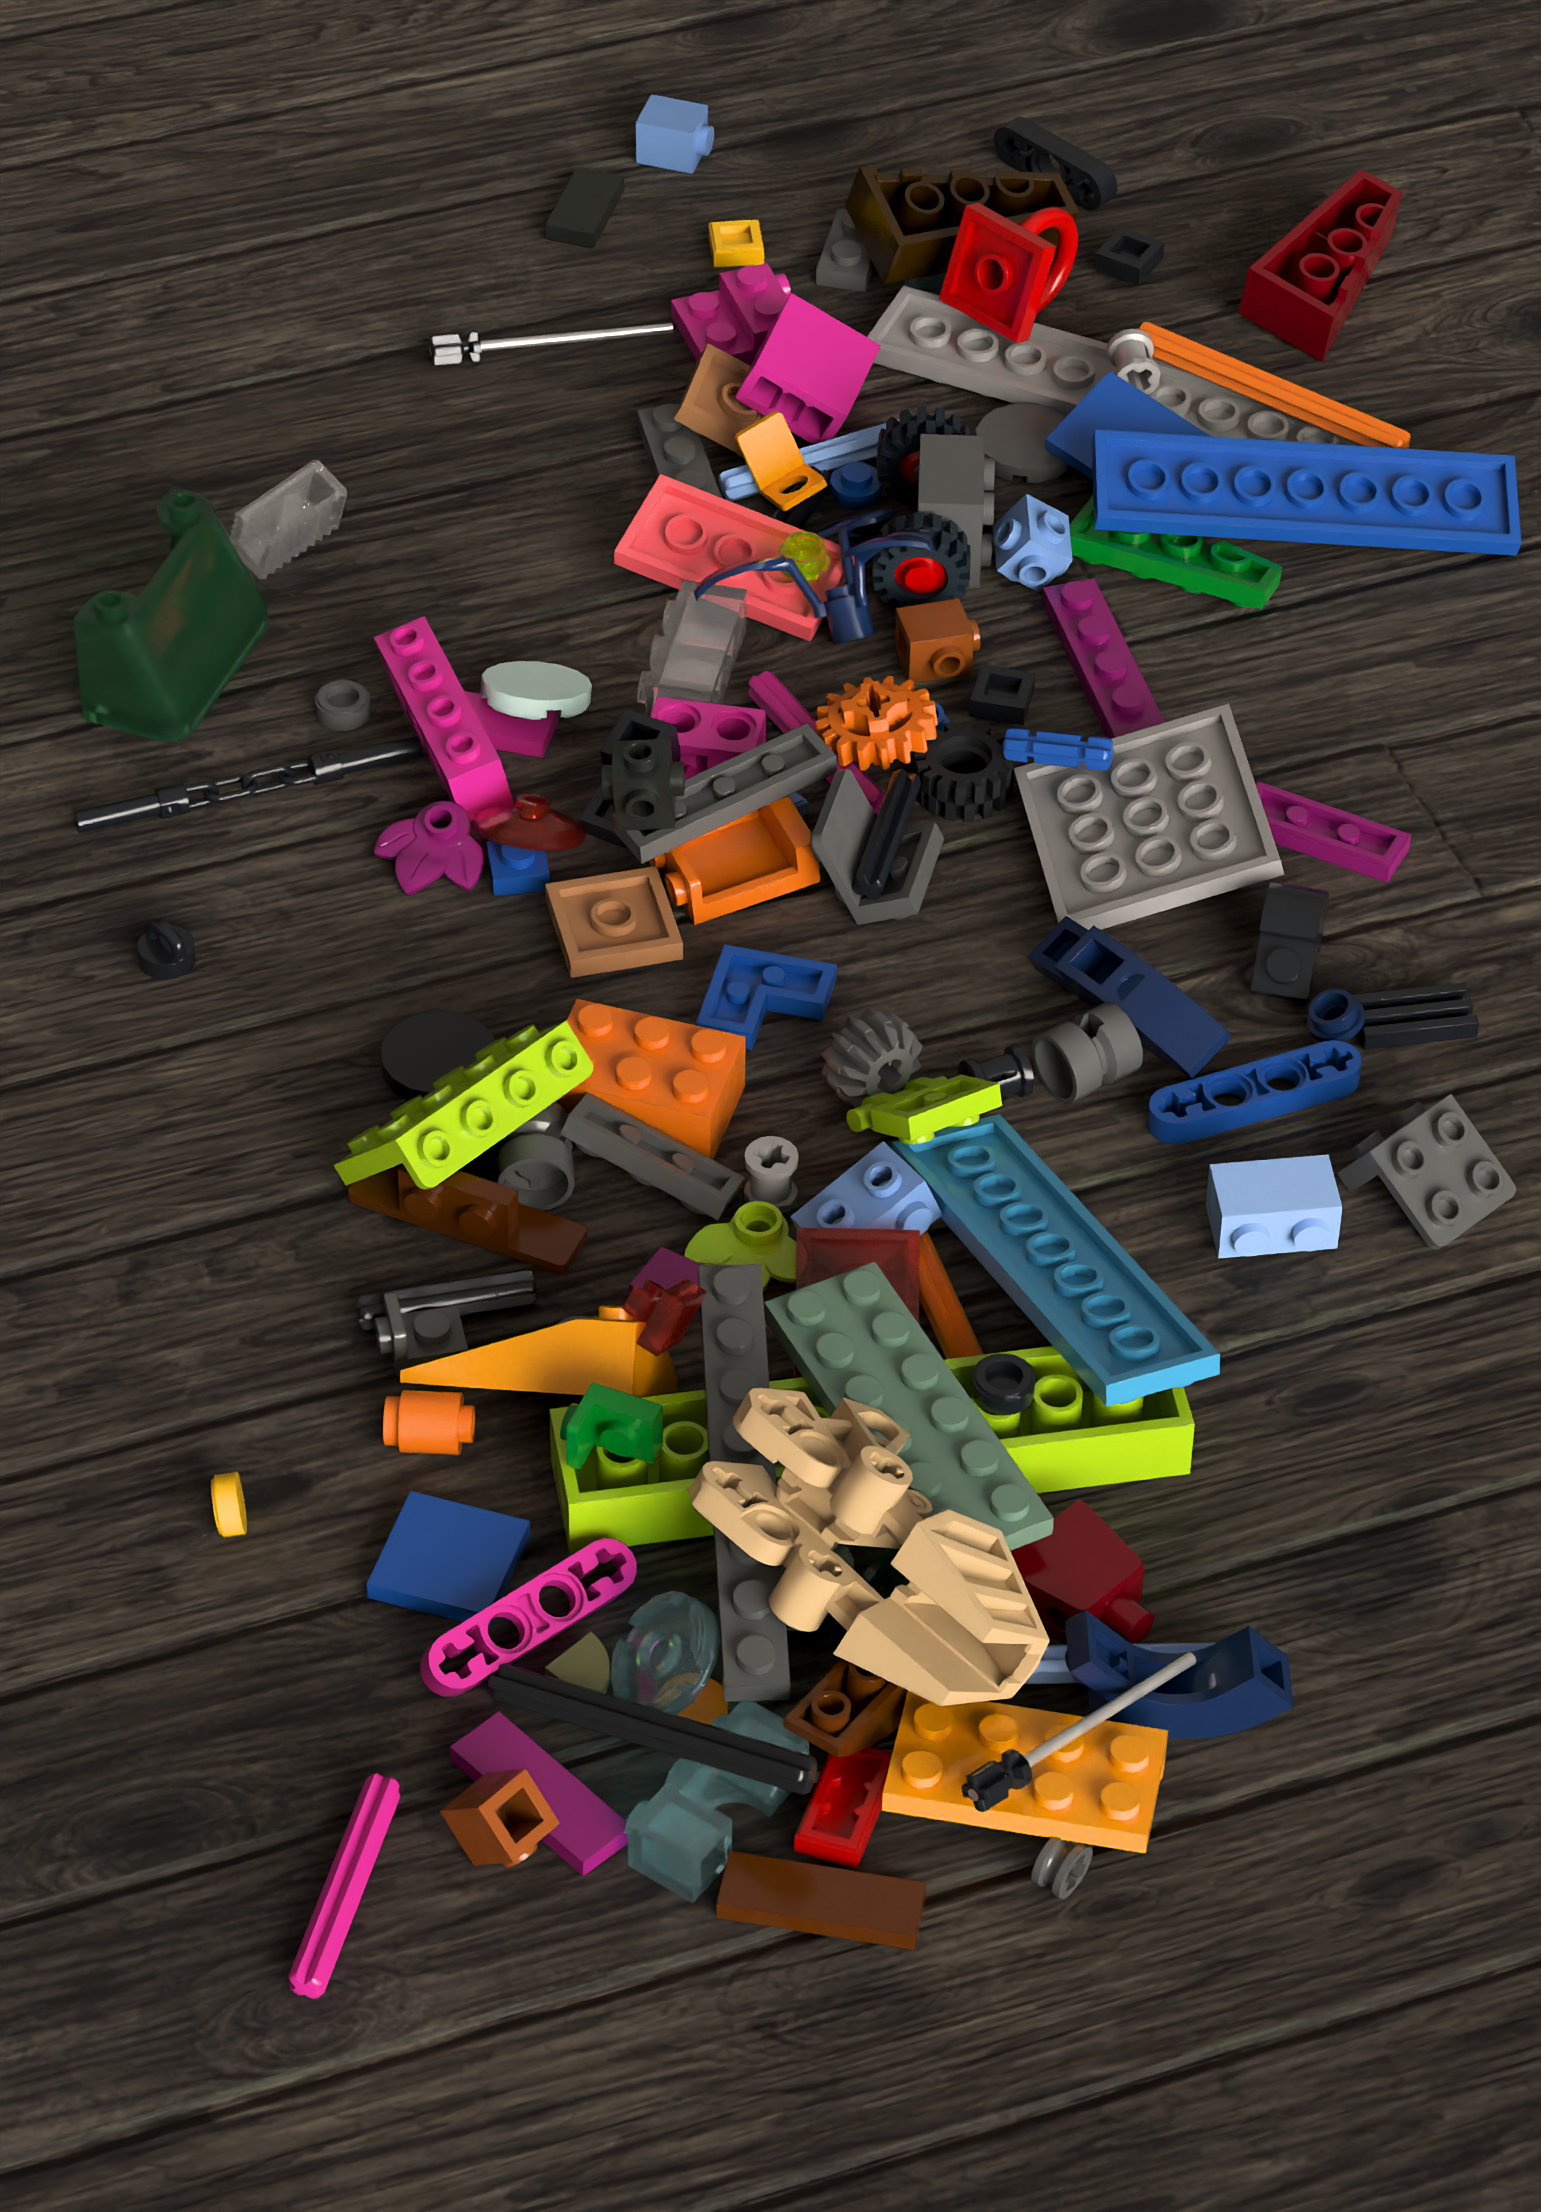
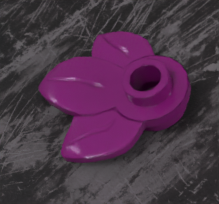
M450 801L431 803L425 806L417 814L416 818L400 820L391 824L381 833L374 849L375 856L396 860V876L406 896L413 895L422 890L443 874L457 887L466 891H472L481 876L484 863L481 846L470 836L471 824L467 812L460 805ZM439 823H450L449 826L442 829L433 827Z

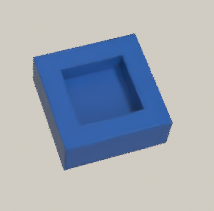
M543 836L486 841L487 861L493 896L545 891V884L550 883V873Z

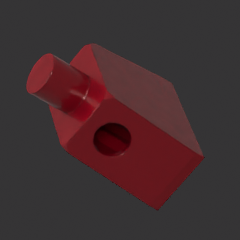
M1078 1499L1054 1519L1053 1535L1019 1547L1012 1552V1556L1046 1633L1051 1638L1067 1645L1065 1621L1084 1610H1087L1131 1644H1138L1150 1631L1154 1622V1615L1139 1604L1142 1599L1144 1565L1141 1559L1081 1499Z

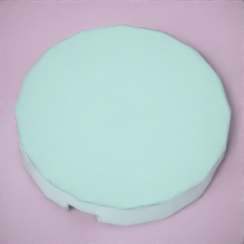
M514 661L500 663L487 668L481 677L480 694L482 698H487V704L494 710L510 716L541 720V718H547L548 710H561V717L571 718L583 713L590 705L592 685L587 676L562 665L540 661Z

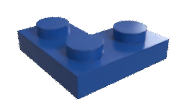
M724 944L696 1025L746 1036V1049L753 1050L766 1010L823 1021L836 984L837 965Z

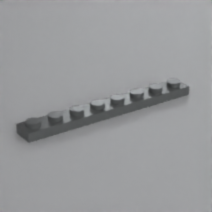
M761 1264L699 1265L698 1291L709 1462L722 1461L763 1465L776 1485L775 1463L769 1461L736 1431L733 1425V1416L751 1389H770ZM713 1525L724 1702L789 1700L790 1672L786 1623L773 1613L769 1605V1596L783 1575L782 1565L772 1566L755 1560Z

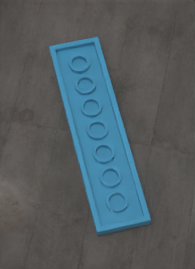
M1000 1114L981 1118L972 1125L947 1127L935 1131V1137L925 1143L908 1145L900 1143L899 1140L892 1142V1150L926 1181L942 1212L941 1219L1105 1406L1129 1403L1138 1397L1173 1387H1185L1195 1381L1220 1374V1353Z

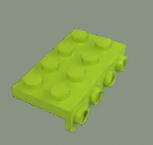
M567 1021L540 1032L532 1024L510 1038H499L475 1054L476 1062L467 1068L460 1066L435 1081L433 1086L436 1090L424 1098L421 1095L416 1096L390 1113L393 1120L381 1128L375 1125L347 1143L352 1153L333 1166L347 1186L403 1163L419 1188L427 1190L435 1187L589 1078L593 1073L592 1061Z

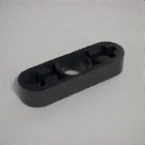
M1017 117L996 130L994 146L997 154L1005 164L1019 172L1059 173L1073 201L1078 206L1090 211L1096 210L1116 196L1118 190L1117 180L1113 171L1106 163L1027 118ZM1049 154L1058 162L1061 173L1052 164Z

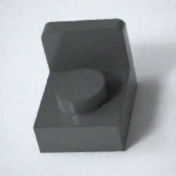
M396 1292L384 1294L385 1316L374 1318L376 1340L380 1355L391 1354L396 1377H400V1370L468 1351L457 1305L401 1314Z

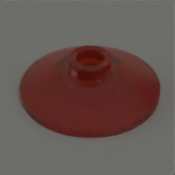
M536 794L518 795L516 803L487 808L478 812L474 817V829L480 835L503 845L528 850L559 851L572 849L585 842L587 833L586 828L580 825V822L563 812L550 808V799Z

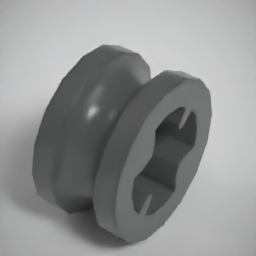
M1052 1836L1041 1850L1034 1864L1031 1876L1032 1882L1039 1887L1051 1884L1054 1896L1060 1899L1067 1898L1084 1878L1092 1859V1848L1083 1843L1074 1846L1071 1841L1061 1840V1838Z

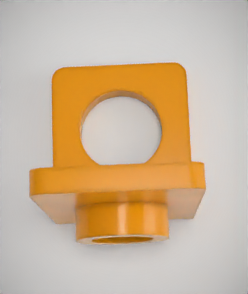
M779 411L771 412L735 435L736 443L760 494L780 510H789L827 486L825 478L805 463L786 420ZM807 482L795 492L782 494L788 487L796 483Z

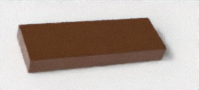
M729 1851L716 1903V1918L915 1950L926 1899L927 1882Z

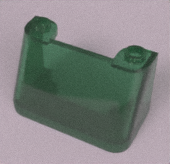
M171 487L158 505L157 517L159 525L170 533L172 551L139 596L118 590L102 591L92 596L73 619L83 720L163 742L180 741L189 737L197 729L268 626L266 599L211 503L202 495Z

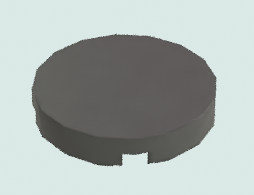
M1037 403L1006 405L996 408L985 415L976 428L975 436H985V458H995V475L1001 479L1013 481V475L1027 477L1026 483H1041L1056 479L1072 469L1070 465L1045 450V439L1067 416L1053 407Z

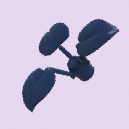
M894 509L877 510L857 518L839 520L813 532L812 534L821 538L836 534L839 537L841 551L839 555L842 560L845 585L826 590L827 602H821L793 560L786 558L785 555L754 558L720 568L698 583L694 590L695 600L697 601L717 582L748 571H784L791 575L812 605L816 619L826 616L833 645L870 636L876 633L865 592V563L880 550L887 547L909 546L932 551L930 529H912L874 538L880 529L895 515ZM852 533L872 538L850 548L849 537ZM852 556H854V570H853Z

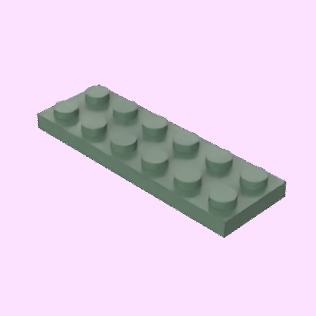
M876 1262L764 1302L766 1323L830 1418L844 1397L883 1411L911 1435L897 1456L909 1466L913 1474V1480L907 1489L921 1493L930 1501L932 1512L928 1517L949 1509L1002 1531L1010 1551L1053 1535L1054 1517ZM867 1427L869 1431L875 1436L883 1440H887L884 1437V1435L878 1432L877 1430Z

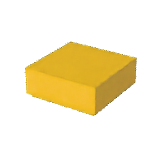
M759 220L708 223V238L714 268L764 264V247Z

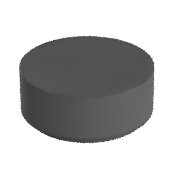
M336 680L327 683L315 695L316 718L321 725L331 730L350 731L357 729L370 718V694L363 685L354 681Z

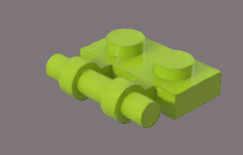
M958 1075L947 1079L945 1076H938L933 1079L919 1077L906 1082L905 1087L899 1092L893 1094L879 1092L866 1097L862 1101L861 1106L847 1112V1123L854 1132L870 1128L874 1132L898 1137L899 1142L902 1144H921L932 1140L935 1137V1131L948 1126L963 1127L975 1124L980 1120V1114L1002 1106L1000 1085L996 1082L966 1075Z

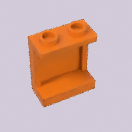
M785 796L648 861L651 867L657 866L658 870L661 869L663 871L666 889L675 907L683 905L694 925L820 882L819 861L814 857L811 849V831L789 796Z

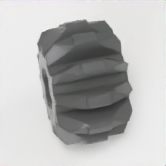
M867 1008L859 1019L849 1016L846 1027L841 1032L832 1033L835 1039L833 1045L821 1053L827 1062L821 1071V1074L827 1080V1084L836 1091L835 1094L842 1101L856 1108L861 1106L862 1101L866 1097L879 1092L893 1094L905 1087L910 1075L922 1066L917 1056L920 1054L923 1046L917 1040L916 1035L908 1028V1024L896 1014L892 1015L887 1010L877 1012Z

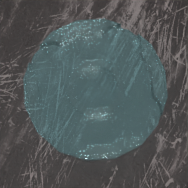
M670 1591L653 1597L633 1614L628 1623L634 1626V1628L629 1633L627 1641L619 1638L613 1651L610 1677L614 1696L677 1715L694 1702L708 1683L718 1658L720 1632L716 1615L704 1602L684 1593Z

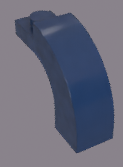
M1087 1610L1065 1621L1067 1640L1065 1662L1072 1677L1081 1685H1087L1089 1714L1188 1653H1159L1139 1648L1126 1641ZM1247 1626L1209 1647L1191 1651L1196 1658L1194 1665L1106 1720L1168 1730V1739L1212 1738L1252 1728L1294 1707L1288 1656L1250 1626Z

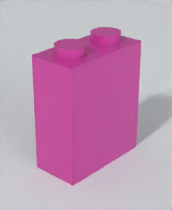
M791 293L771 324L735 399L764 416L773 411H779L783 414L790 431L813 445L833 439L848 417L881 345Z

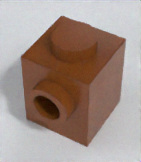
M959 598L896 608L894 650L907 680H912L916 684L972 674L973 652L979 651L981 645L980 633L976 620L974 618H967Z
M526 1768L487 1772L440 1810L441 1815L474 1866L502 1864L505 1868L514 1866L528 1858L537 1849V1843L560 1824Z

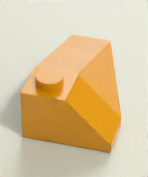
M611 1305L599 1306V1316L575 1319L400 1370V1383L585 1395L593 1382L636 1397L677 1391L678 1378L658 1320L636 1318L637 1307Z

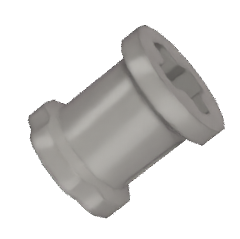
M1127 329L1115 334L1108 343L1107 354L1109 361L1116 367V375L1147 395L1153 393L1159 387L1161 372L1159 366L1152 360L1154 347L1148 333L1140 329Z
M776 1136L760 1137L752 1141L746 1148L744 1163L746 1169L750 1172V1179L745 1184L744 1199L747 1203L752 1201L768 1202L775 1205L781 1213L790 1211L796 1205L798 1189L792 1181V1174L797 1169L799 1155L797 1148L790 1141Z

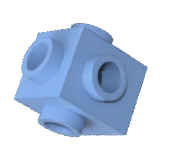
M1028 494L1024 495L993 525L996 570L1013 582H1019L1039 593L1055 577L1064 574L1070 563H1072L1068 515Z

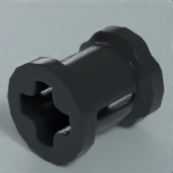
M1019 1045L1008 1046L1004 1049V1054L976 1062L975 1059L968 1058L959 1062L958 1075L990 1081L991 1077L1002 1074L1001 1078L992 1081L999 1083L1001 1098L1012 1094L1022 1098L1033 1093L1034 1076L1027 1055Z

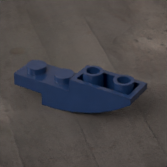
M1065 916L1027 956L1037 971L1092 1007L1104 1002L1118 1005L1135 1026L1142 1047L1191 1079L1232 1038L1219 1022L1181 989L1139 956L1094 925L1088 930Z

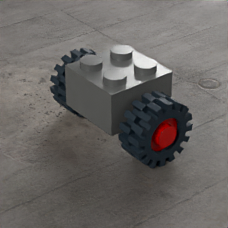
M927 406L917 407L916 416H912L909 409L900 411V420L898 421L892 416L886 421V429L881 428L879 433L876 467L879 483L884 482V491L889 496L897 491L898 502L905 504L909 497L914 498V507H918V512L914 513L913 522H908L905 515L897 517L896 528L888 522L882 527V536L877 534L876 538L904 530L930 529L933 546L932 551L909 546L887 547L873 556L872 577L875 591L880 590V598L885 603L893 598V609L904 607L905 604L913 606L955 599V597L961 600L966 594V588H980L981 566L991 567L992 534H982V532H992L994 493L984 492V490L994 491L995 458H985V436H970V430L966 424L960 427V418L952 414L945 420V410L937 407L934 415H926Z

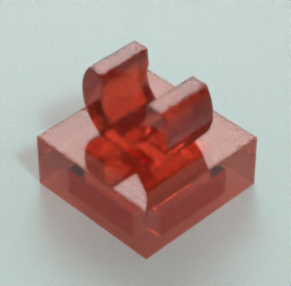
M687 1278L667 1290L649 1279L645 1281L642 1289L637 1286L634 1287L623 1309L632 1317L646 1323L636 1344L656 1357L679 1344L707 1291Z

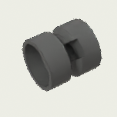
M1111 1002L1101 1003L1076 1015L1072 1022H1062L1036 1035L1032 1041V1058L1040 1080L1047 1091L1056 1100L1064 1104L1073 1103L1097 1091L1102 1082L1104 1084L1113 1083L1137 1071L1143 1061L1141 1040L1135 1026L1127 1014L1118 1005Z
M553 1102L495 1144L497 1155L495 1161L496 1183L518 1190V1203L541 1211L550 1210L563 1204L572 1195L575 1185L574 1161L571 1153L573 1148L572 1141L560 1135L569 1113L558 1103Z

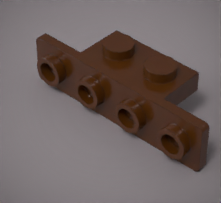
M402 1163L354 1182L348 1189V1200L352 1204L559 1274L567 1271L587 1240V1227L585 1225L518 1203V1190L459 1170L437 1186L424 1190L415 1184Z

